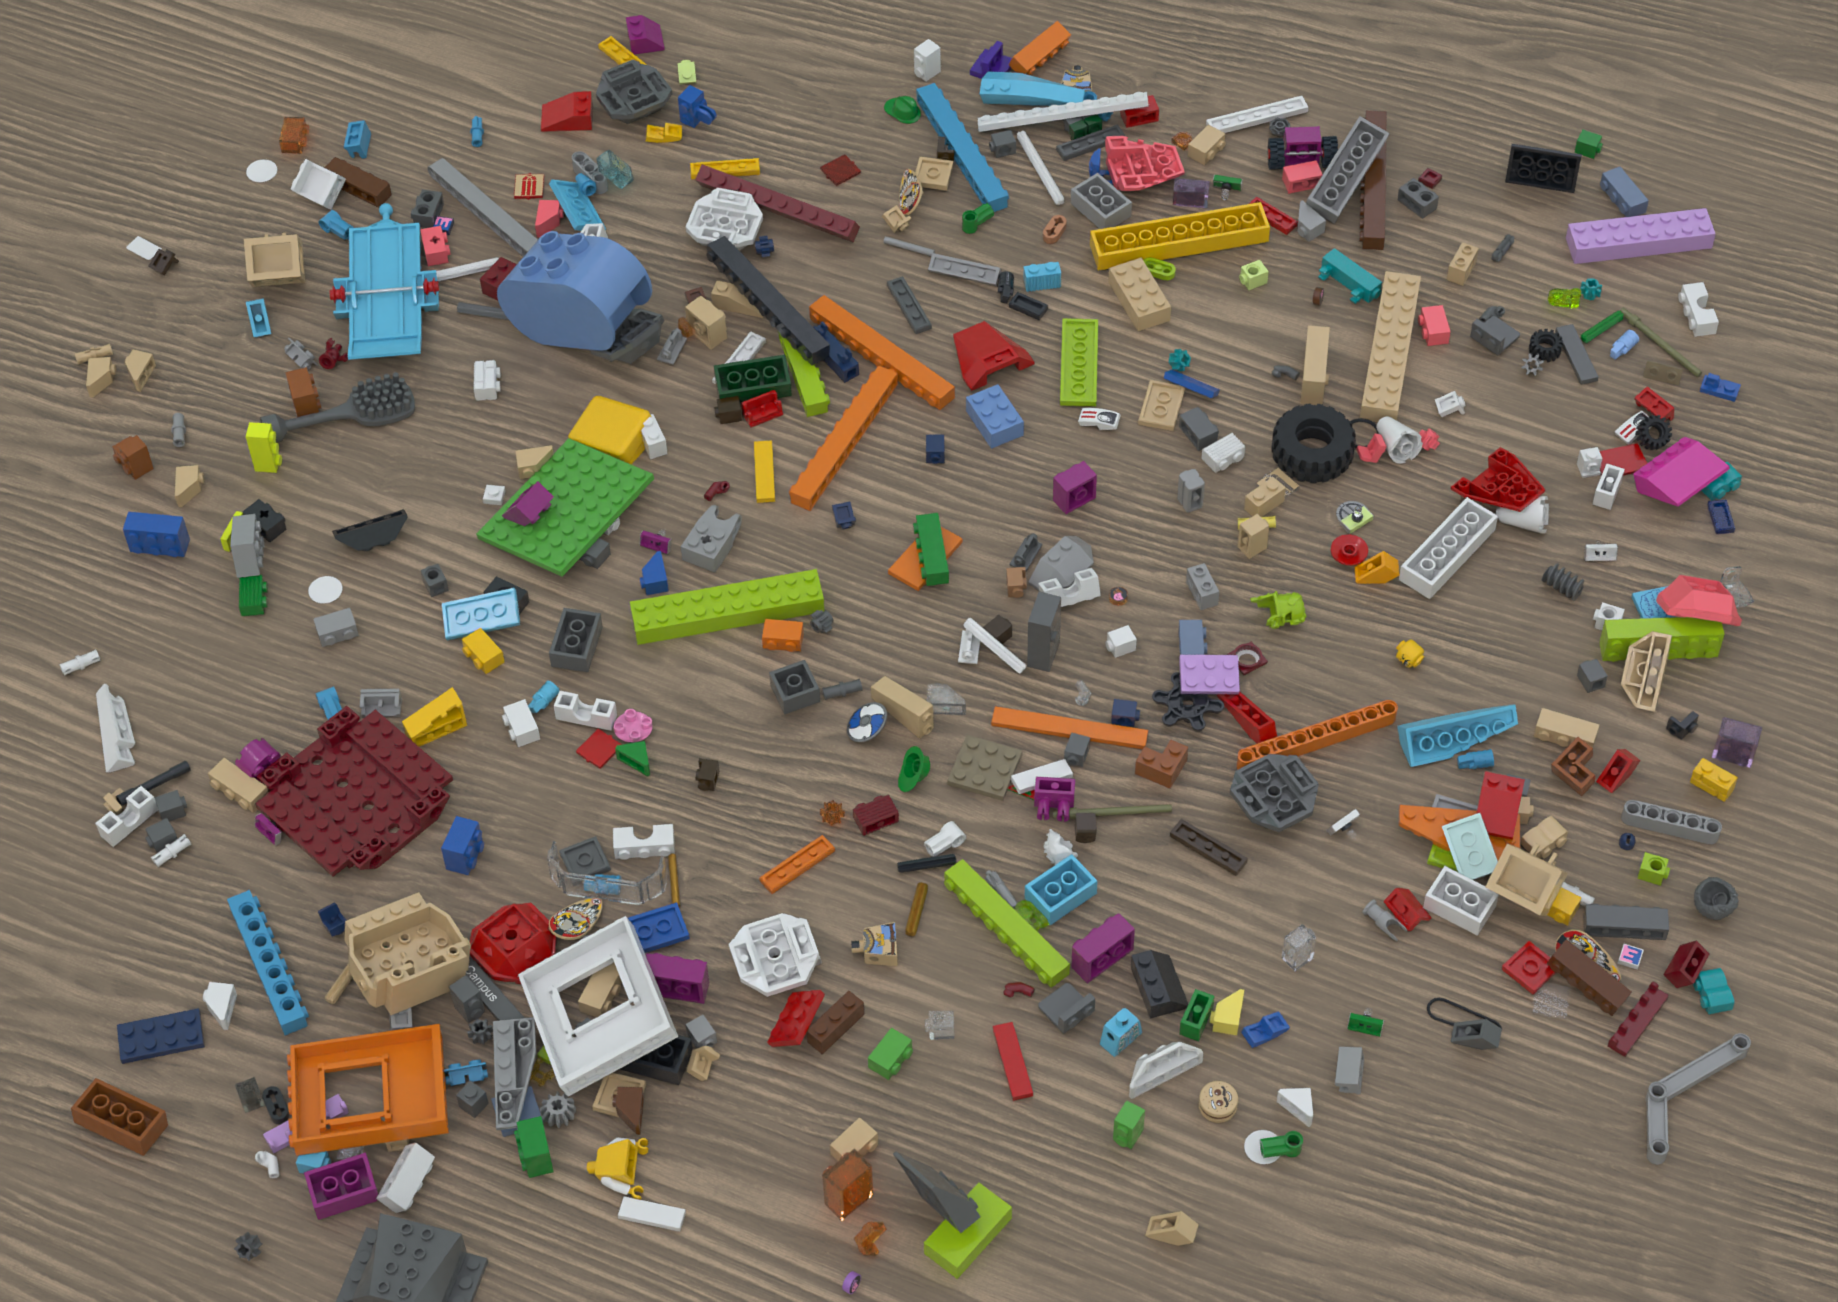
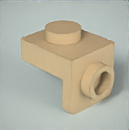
M897 205L882 215L894 233L899 229L900 231L905 230L912 219L910 215L905 217Z
M121 788L117 789L113 794L108 793L103 797L105 801L103 805L109 812L114 811L117 815L127 807V804L121 806L116 800V796L123 792Z
M702 1046L692 1050L687 1072L700 1081L707 1080L711 1063L719 1059L720 1054L709 1046Z

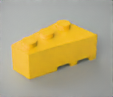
M453 687L402 721L406 736L419 747L467 726L463 704Z

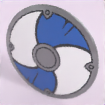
M877 702L867 703L859 707L852 714L847 724L849 738L855 742H866L877 736L887 721L886 708Z

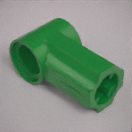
M986 203L973 211H965L962 215V230L968 234L975 233L980 224L994 216L991 205Z
M1289 1131L1283 1136L1260 1139V1151L1263 1158L1282 1155L1297 1157L1302 1150L1303 1136L1297 1131ZM1290 1142H1293V1143H1296L1297 1145H1296V1146H1292V1145H1290L1289 1143H1290Z

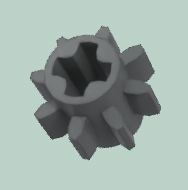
M817 610L811 614L813 619L810 621V625L815 632L827 633L832 629L831 624L834 620L828 611Z
M477 1018L476 1021L469 1024L470 1031L467 1034L468 1038H472L473 1044L482 1043L485 1045L488 1039L492 1040L491 1033L493 1032V1027L488 1025L487 1019L483 1021Z
M247 1232L235 1240L238 1245L234 1250H236L239 1258H247L250 1261L261 1253L258 1248L263 1244L260 1242L258 1235H250Z

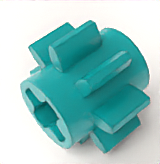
M1588 278L1586 282H1581L1579 293L1583 294L1584 299L1594 300L1596 296H1601L1602 285L1599 284L1597 279Z
M1174 349V353L1169 354L1168 363L1172 366V370L1185 371V367H1190L1191 357L1187 350Z

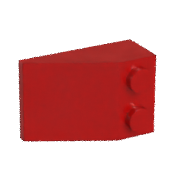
M591 91L572 92L542 105L541 132L592 130L593 100Z
M1485 771L1476 814L1481 813L1488 835L1513 840L1525 779Z

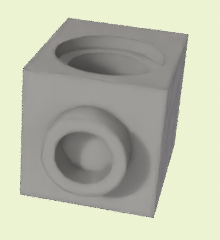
M704 1015L685 1024L687 1035L691 1038L696 1048L702 1046L713 1047L717 1043L716 1032Z

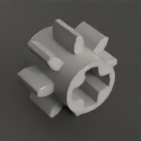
M1529 353V359H1522L1526 363L1521 368L1528 370L1526 372L1527 375L1533 372L1536 376L1537 369L1543 370L1540 364L1544 360L1540 361L1538 359L1539 354L1532 357V354ZM1535 360L1537 367L1531 369L1528 362Z

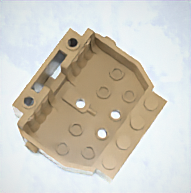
M419 892L345 921L344 941L348 946L349 972L367 1002L375 1008L385 1005L390 1015L450 992L449 986L465 976L466 971L469 969L471 949L469 940L463 937L449 914L432 903L426 904Z

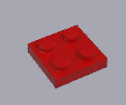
M1530 941L1505 962L1501 969L1533 995L1556 974L1547 964L1550 957Z

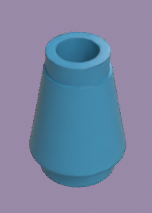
M579 173L575 177L583 195L591 196L596 192V183L583 173Z

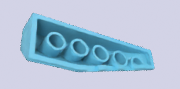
M987 72L982 78L979 94L984 104L1059 106L1069 102H1083L1085 90L1023 73Z
M1513 704L1455 713L1402 724L1397 727L1402 750L1410 767L1449 759L1454 754L1465 751L1470 746L1478 742L1481 743L1487 740L1488 737L1494 734L1497 735L1517 725L1518 719L1516 705Z

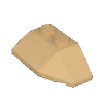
M1652 631L1629 646L1621 685L1636 708L1655 712L1669 656L1672 635Z

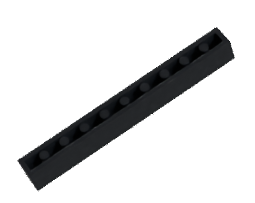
M725 236L707 244L706 255L708 260L717 266L719 272L723 273L729 282L738 288V291L748 299L751 305H754L759 310L762 316L766 317L771 326L775 327L781 336L789 341L792 348L796 349L805 361L807 360L811 365H814L829 357L830 344Z

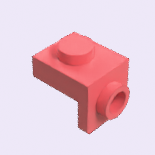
M1375 433L1367 447L1357 446L1356 450L1362 461L1377 463L1382 453L1385 452L1386 444L1382 435Z

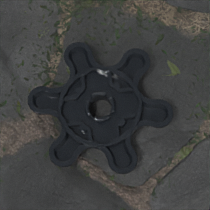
M1175 672L1171 675L1172 690H1156L1152 694V699L1156 704L1165 705L1169 709L1162 717V721L1167 727H1172L1177 721L1184 720L1186 723H1191L1194 731L1200 732L1206 725L1203 719L1205 713L1218 714L1224 709V703L1221 700L1211 699L1208 694H1181L1180 672ZM1188 700H1190V701L1193 702V705L1191 704V705H1185V706H1184V703H1183V701H1188Z

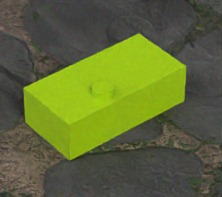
M979 1182L967 1196L968 1199L971 1197L978 1205L976 1210L981 1217L962 1233L945 1219L924 1242V1254L956 1279L962 1275L1012 1219V1207Z

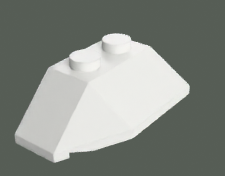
M1172 1042L1168 1045L1160 1046L1149 1055H1142L1136 1061L1130 1083L1129 1097L1133 1099L1199 1065L1203 1061V1051L1182 1042Z

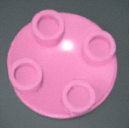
M627 709L614 723L615 735L625 742L642 741L652 731V719L641 712H636L634 709Z

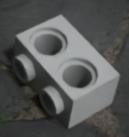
M1205 563L1187 568L1186 583L1200 610L1217 606L1219 590Z

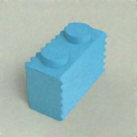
M1059 262L1023 266V281L1027 292L1061 287Z

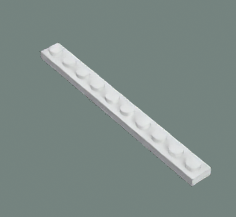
M1136 92L1131 95L1121 94L1117 97H1102L1098 100H1084L1078 103L1069 102L1065 105H1051L1046 108L1036 107L1026 111L1017 110L1013 113L1003 112L993 116L984 115L978 118L979 132L1146 107L1149 106L1147 92Z

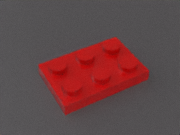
M821 990L792 992L783 1011L779 1015L775 1027L771 1031L767 1043L771 1047L800 1045L825 994Z

